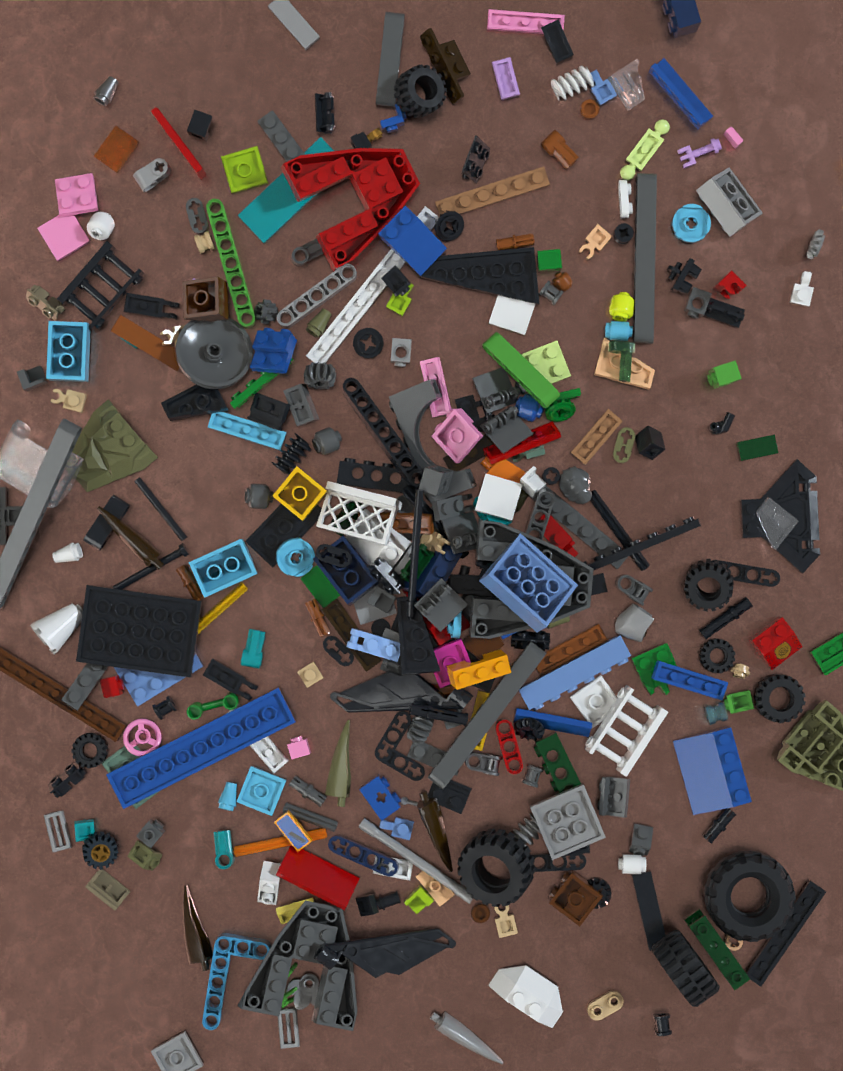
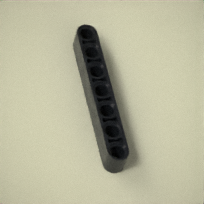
M355 378L346 379L343 383L344 397L405 482L416 491V489H419L420 483H414L412 479L414 477L422 479L424 471L360 382ZM349 386H354L356 390L350 392L346 388ZM360 401H365L367 405L365 407H360L357 405V403ZM371 416H375L378 418V420L376 422H371L368 420V418ZM386 431L389 433V436L381 437L379 433ZM396 446L400 449V451L394 453L390 450V448ZM409 462L411 466L404 468L401 463Z

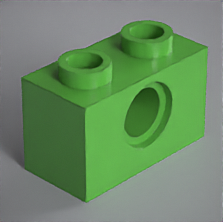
M736 360L712 368L708 371L709 375H707L710 386L713 385L714 389L742 379Z

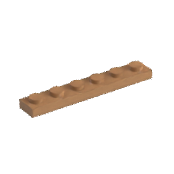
M543 166L436 201L435 205L439 217L440 214L446 213V210L456 211L461 215L550 186Z

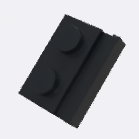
M256 392L250 408L251 412L247 419L282 431L283 428L281 427L285 423L290 404Z
M451 779L443 790L432 783L428 797L429 799L436 797L440 806L462 814L472 788Z

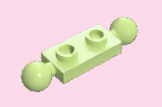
M664 119L658 120L654 126L655 131H652L650 128L647 130L626 158V161L630 164L621 168L620 176L622 179L627 181L633 179L635 169H638L640 172L663 143L664 139L660 136L668 133L670 129L668 121Z

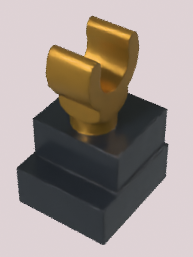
M380 128L373 130L367 136L363 131L358 135L355 134L350 137V143L354 149L372 148L370 142L381 138L383 133Z

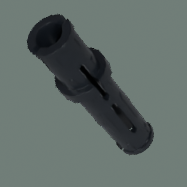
M744 597L734 606H729L728 610L699 629L700 633L707 640L731 621L739 619V616L752 608L753 605L747 597Z
M410 704L409 715L424 717L426 720L435 719L464 726L467 725L468 713L434 708L433 705Z

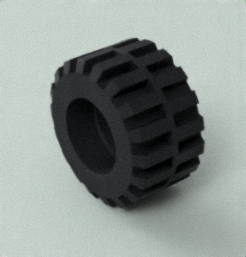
M421 64L414 66L402 73L395 82L397 85L394 86L396 91L394 98H397V105H401V110L403 112L407 111L408 116L414 115V118L425 117L441 107L446 99L444 95L447 93V88H444L445 80L442 81V75L440 73L437 74L435 68L430 69L429 65L423 66ZM415 83L424 89L425 100L416 93Z
M706 559V562L700 560L698 565L693 564L691 570L689 569L687 572L684 586L685 596L687 599H690L689 603L691 605L696 604L697 609L702 607L704 608L703 611L708 612V609L716 611V607H719V609L723 608L724 603L727 604L732 597L733 575H731L729 568L726 569L724 563L718 564L719 560L711 562V559ZM711 577L716 579L721 587L716 592L707 593L699 588L698 582L703 578Z
M772 674V676H767L765 680L758 683L759 687H756V695H754V700H756L755 706L758 708V712L766 719L778 723L791 722V719L798 717L799 712L802 713V706L806 703L804 697L806 696L802 691V685H799L796 679L784 674ZM777 687L786 688L790 695L788 705L781 710L774 709L769 701L771 692Z

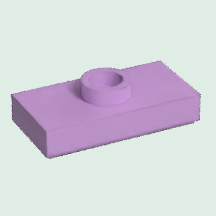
M511 57L492 62L501 100L520 96Z

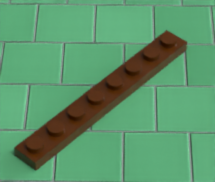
M0 647L1 672L114 742L118 741L127 726L126 724L85 700L77 712L61 701L68 691L66 687Z

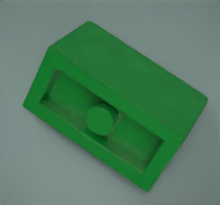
M318 565L301 577L302 582L322 608L340 596Z

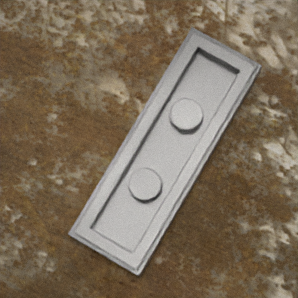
M274 0L268 5L271 12L305 50L320 38L288 0Z

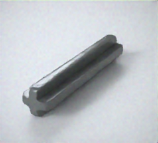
M288 803L284 805L283 813L289 810L295 818L332 832L337 828V821Z

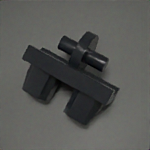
M689 258L682 271H680L682 266L680 262H677L675 267L668 266L667 270L671 272L668 279L673 281L678 276L671 291L674 293L679 291L686 295L689 293L693 285L685 281V277L689 275L697 279L702 270L694 264L695 260Z

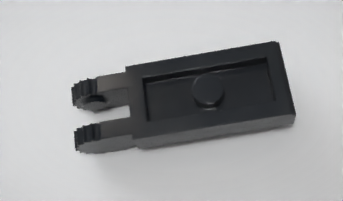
M126 293L123 312L177 320L178 315L164 313L163 310L164 306L179 308L180 304L165 301L162 298Z
M213 658L203 673V676L249 701L252 696L239 689L242 683L252 690H257L258 688L257 685L245 679L246 677Z

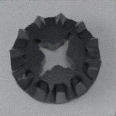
M446 210V213L440 214L438 220L435 221L436 227L434 229L437 235L446 241L456 239L464 229L463 217L456 211ZM446 221L451 223L453 230L447 227Z
M363 328L354 336V350L363 358H373L379 355L383 349V337L376 329ZM371 335V342L374 345H376V347L369 346V348L365 351V344L360 340L367 341Z
M531 718L519 719L514 726L515 734L519 735L521 739L526 738L528 741L530 739L534 741L542 739L545 733L543 724Z
M600 878L588 880V884L597 891L601 889L600 893L603 895L602 900L598 902L594 909H601L608 905L612 894L609 884Z

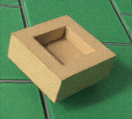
M314 661L297 671L307 688L324 678Z

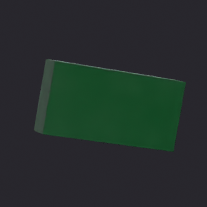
M775 434L736 443L740 461L778 454Z

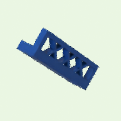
M665 58L651 66L649 73L697 130L713 117Z

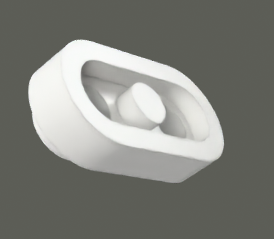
M619 180L621 219L629 218V214H633L632 202H629L628 195H631V183H627V180Z

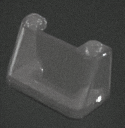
M17 419L0 448V479L28 495L48 450L28 439L31 433L30 427ZM74 453L71 454L48 505L49 508L58 506L71 491L83 463V458Z

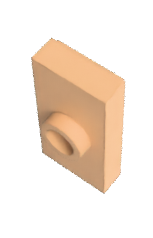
M424 871L416 875V878L439 906H442L455 895L453 891Z

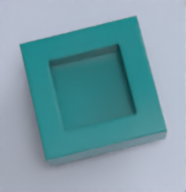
M93 819L74 821L76 842L88 840L90 834L94 836Z

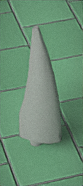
M435 1012L432 1013L430 1019L436 1022L434 1026L436 1030L465 1048L487 1059L503 1064V1060L457 1019L446 1012L442 1016Z

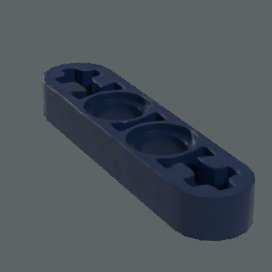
M335 835L328 842L329 849L333 853L385 876H393L399 870L397 860L344 836ZM339 839L340 844L343 846H346L347 843H349V846L346 848V853L343 852L345 850V848L338 847L336 849L335 844H333V841H337ZM351 847L359 848L360 855L358 857L351 856ZM370 854L376 855L378 859L375 865H371L367 861ZM383 858L385 860L382 863L388 865L391 862L393 863L392 867L395 869L388 872L387 867L382 865L380 869L378 866Z

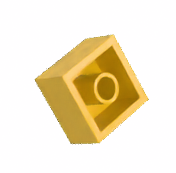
M296 466L273 494V497L304 521L328 491Z

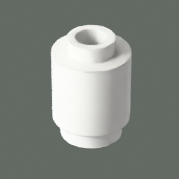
M622 854V858L618 859V870H622V874H641V872H646V857Z

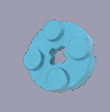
M697 204L684 205L678 209L672 219V229L676 238L686 243H696L702 240L711 227L709 214L703 207ZM690 218H692L693 222H696L697 224L696 226H693V229L689 228V226L686 225V222H689Z
M290 538L284 541L276 551L277 564L281 571L287 575L300 577L307 574L313 567L314 550L307 541L301 538ZM293 553H300L299 561H291L290 558H292Z

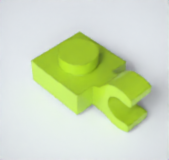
M411 283L408 286L410 290L403 296L399 294L396 297L393 293L386 307L403 316L412 301L407 296L414 285Z

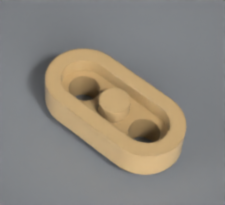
M616 990L608 991L588 1004V1015L593 1020H602L623 1006V997ZM613 998L617 999L616 1004H611ZM596 1008L601 1009V1012L599 1014L594 1013V1010Z

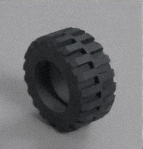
M488 829L487 832H479L463 849L457 863L459 866L457 868L458 875L461 876L459 880L462 885L466 886V892L468 894L471 893L476 901L481 900L482 904L487 906L492 904L493 907H499L501 904L502 906H508L510 903H515L524 894L534 878L535 866L532 864L535 861L533 855L529 854L531 850L528 846H524V841L521 838L517 839L514 837L515 834L509 832V834L505 833L506 830L503 829L498 831ZM493 856L500 859L509 869L510 879H499L492 876L484 867L482 857Z
M673 930L653 945L652 952L692 1007H698L719 991V984L679 930Z

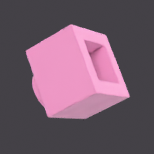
M302 736L292 738L291 742L287 744L291 760L311 753L307 738L302 739Z

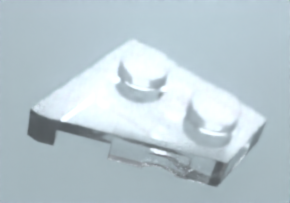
M638 59L608 77L609 82L627 110L632 109L645 100L642 78L638 74Z
M767 497L756 511L770 545L774 550L779 547L799 522L770 497Z

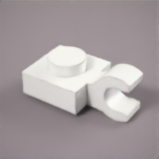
M802 272L800 284L795 283L793 286L790 303L810 306L814 287H809L812 276L811 272Z

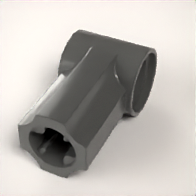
M314 239L301 247L295 248L291 254V260L296 266H302L324 253L317 239ZM295 253H304L305 259L303 261L296 260Z

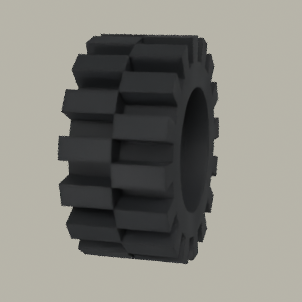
M715 638L708 640L701 647L699 654L700 663L708 671L723 673L733 666L735 651L729 642ZM719 648L724 652V660L721 663H713L711 661L710 653L712 650Z
M86 733L78 737L73 743V749H71L72 757L81 767L94 768L106 759L108 745H106L105 739L101 738V735ZM87 743H92L97 748V753L93 758H88L83 754V747Z

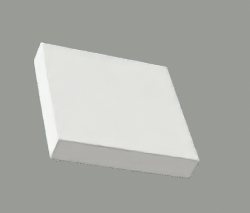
M498 295L489 324L525 336L535 304Z
M485 474L475 511L512 522L523 484Z
M601 675L570 696L586 721L592 723V728L604 720L617 700L616 695Z

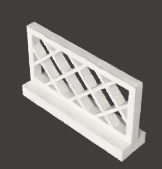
M328 481L326 485L328 492L316 526L387 546L397 511H401L403 503L396 498ZM332 496L338 497L340 504L332 508L330 501ZM354 501L358 508L348 512L345 505ZM372 506L374 513L366 517L362 509ZM343 507L346 515L337 520L334 512ZM385 510L391 511L389 519L383 522L380 513ZM360 511L363 519L354 524L351 516ZM331 514L334 522L329 525L323 524L325 517ZM377 516L380 524L371 528L368 520ZM348 518L352 526L343 530L339 523ZM365 523L368 531L359 534L357 527ZM381 527L384 530L382 540L377 539L374 534Z

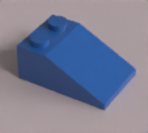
M406 206L378 233L379 237L420 277L447 249Z

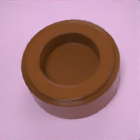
M593 99L585 100L580 107L581 115L588 120L597 117L600 110L599 104Z

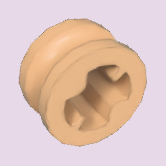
M726 935L724 942L730 950L736 951L742 947L743 940H737L738 944L731 946L729 941L731 937Z

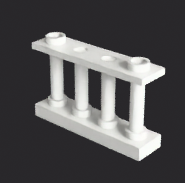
M628 685L620 689L614 705L595 734L590 736L585 744V750L590 754L597 750L617 763L616 770L626 777L668 714V711L657 705L656 708L652 709L631 694L634 689ZM626 702L631 703L648 715L649 718L645 724H640L621 711ZM616 717L638 731L635 740H629L610 727ZM605 734H608L627 747L628 751L624 756L620 757L600 744Z

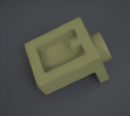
M137 840L127 857L141 868L152 871L159 865L162 854L152 850L142 841Z

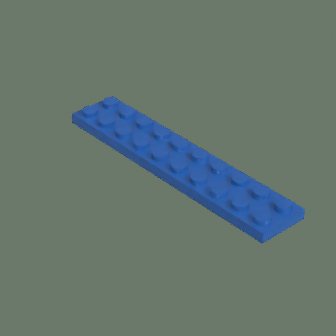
M278 687L106 774L122 808L125 809L295 723L296 720Z

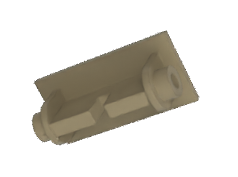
M33 285L31 289H27L26 299L29 304L42 310V313L47 318L57 321L58 313L61 314L65 310L63 304L53 296L47 301L46 298L49 296V293L39 285Z

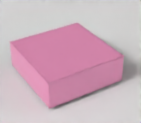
M729 127L723 134L735 149L743 142V139L733 127Z

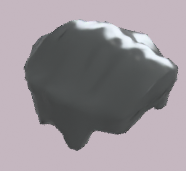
M576 466L563 470L559 479L560 491L568 500L577 504H585L591 500L592 492L590 491L591 480L589 474Z

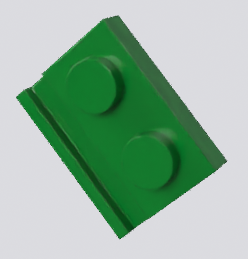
M843 632L810 651L824 676L843 666Z

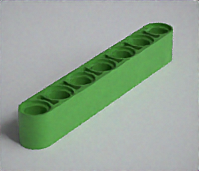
M211 199L208 201L206 209L237 319L242 327L252 328L256 324V316L227 213L219 199ZM218 204L221 206L218 213L211 212L213 205ZM219 223L226 224L225 230L221 232L216 230V226ZM225 241L231 242V247L228 250L221 248L222 243ZM231 259L236 260L234 268H228L226 265ZM240 278L242 280L241 285L238 287L232 286V280ZM240 296L247 298V302L244 305L237 304V299ZM246 314L252 316V321L248 324L242 322V318Z

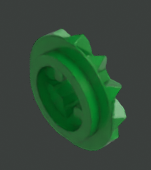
M570 399L555 401L545 409L547 419L553 422L565 421L572 417L576 411L575 404Z

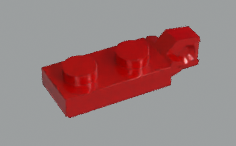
M543 514L537 520H543L545 518V514ZM550 515L544 537L550 544L576 557L579 553L572 547L575 542Z

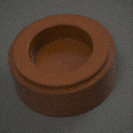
M477 903L471 909V917L477 923H484L490 917V910L487 905Z

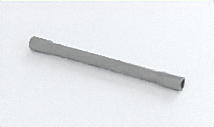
M366 818L363 819L358 828L453 891L468 904L471 903L474 896L466 892V887L458 884L391 838Z

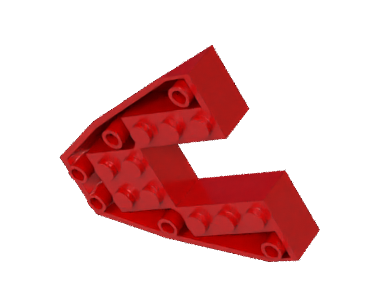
M356 148L300 155L283 163L281 166V170L298 202L349 178L365 209L364 212L316 236L333 271L354 260L403 208L420 185L403 149Z

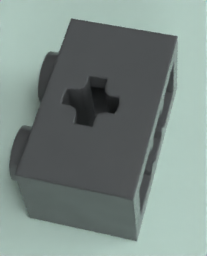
M438 465L425 467L419 489L424 490V495L433 498L447 493L454 471Z

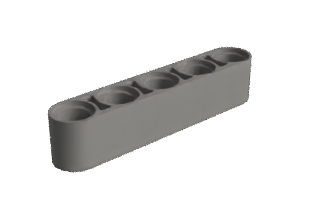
M345 264L283 308L277 315V321L283 328L292 327L353 283L357 277L355 267L351 264ZM346 269L353 271L351 278L343 276V272ZM331 280L338 283L337 288L329 289L327 287L328 282ZM314 292L322 293V298L319 301L312 299ZM299 303H305L307 305V308L304 312H298L296 310V307ZM284 314L291 316L289 323L281 322V317Z

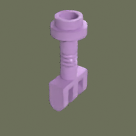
M710 139L711 144L693 151L690 145L677 150L678 154L684 152L687 154L680 157L681 161L689 159V162L683 164V168L695 165V158L711 151H714L715 154L719 153V150L722 149L719 139Z

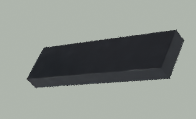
M651 871L641 872V874H632L648 948L651 951L653 945L666 935Z

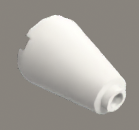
M72 603L33 622L30 627L33 628L32 630L44 645H48L49 650L55 655L81 623L83 609L79 604L75 606Z

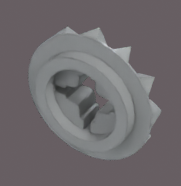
M818 229L814 233L808 247L807 258L813 259L814 256H818L825 239L823 230Z

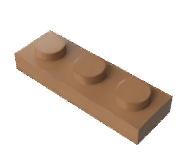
M607 409L572 450L571 454L586 465L623 421Z

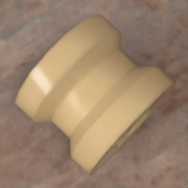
M209 231L204 232V235L194 236L200 254L204 253L207 249H215Z

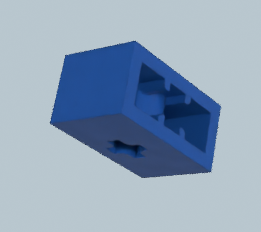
M378 774L361 786L359 790L382 821L401 807L399 804L401 799L396 792L391 793L388 788L390 786L389 782L384 776L381 778ZM378 792H380L381 794H386L384 801L382 799H377Z

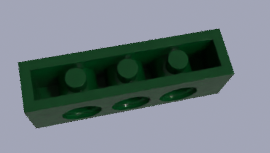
M556 732L535 741L537 746L533 748L538 758L542 756L545 762L542 766L546 775L551 774L553 781L550 783L555 792H563L567 785L575 787L581 784ZM555 750L557 752L555 760L547 759L549 751ZM558 768L566 770L565 775L561 778L555 775Z

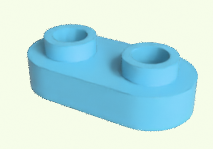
M462 611L447 625V633L450 634L451 638H460Z

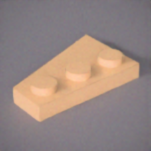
M604 338L594 375L650 390L655 370L637 358H633L624 352L623 349L616 347Z

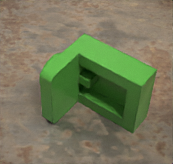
M751 690L728 694L727 699H724L726 710H730L731 714L755 709Z

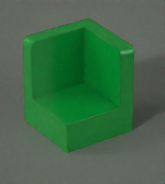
M560 249L537 251L538 273L562 270Z

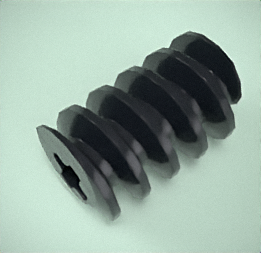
M296 433L294 434L297 439H289L292 445L285 444L287 451L280 450L282 457L275 456L277 463L271 462L284 474L288 475L291 474L290 468H296L295 462L302 463L300 456L307 457L304 450L310 452L312 450L309 444Z

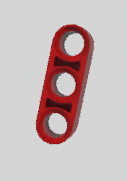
M502 718L495 725L507 771L511 774H518L523 769V762L512 723L508 719ZM501 723L509 724L507 732L502 733L499 731ZM507 741H511L514 743V749L506 751L504 744ZM512 760L519 762V767L515 770L509 768V763Z

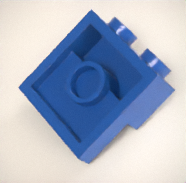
M267 327L263 331L258 330L252 346L255 353L250 369L256 372L286 374L297 343V339L293 336L292 332L288 329H281L280 332H276Z

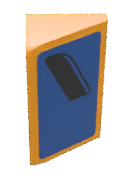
M289 810L274 821L275 825L297 852L313 841Z

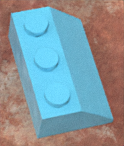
M239 539L189 562L204 598L257 574L244 539Z

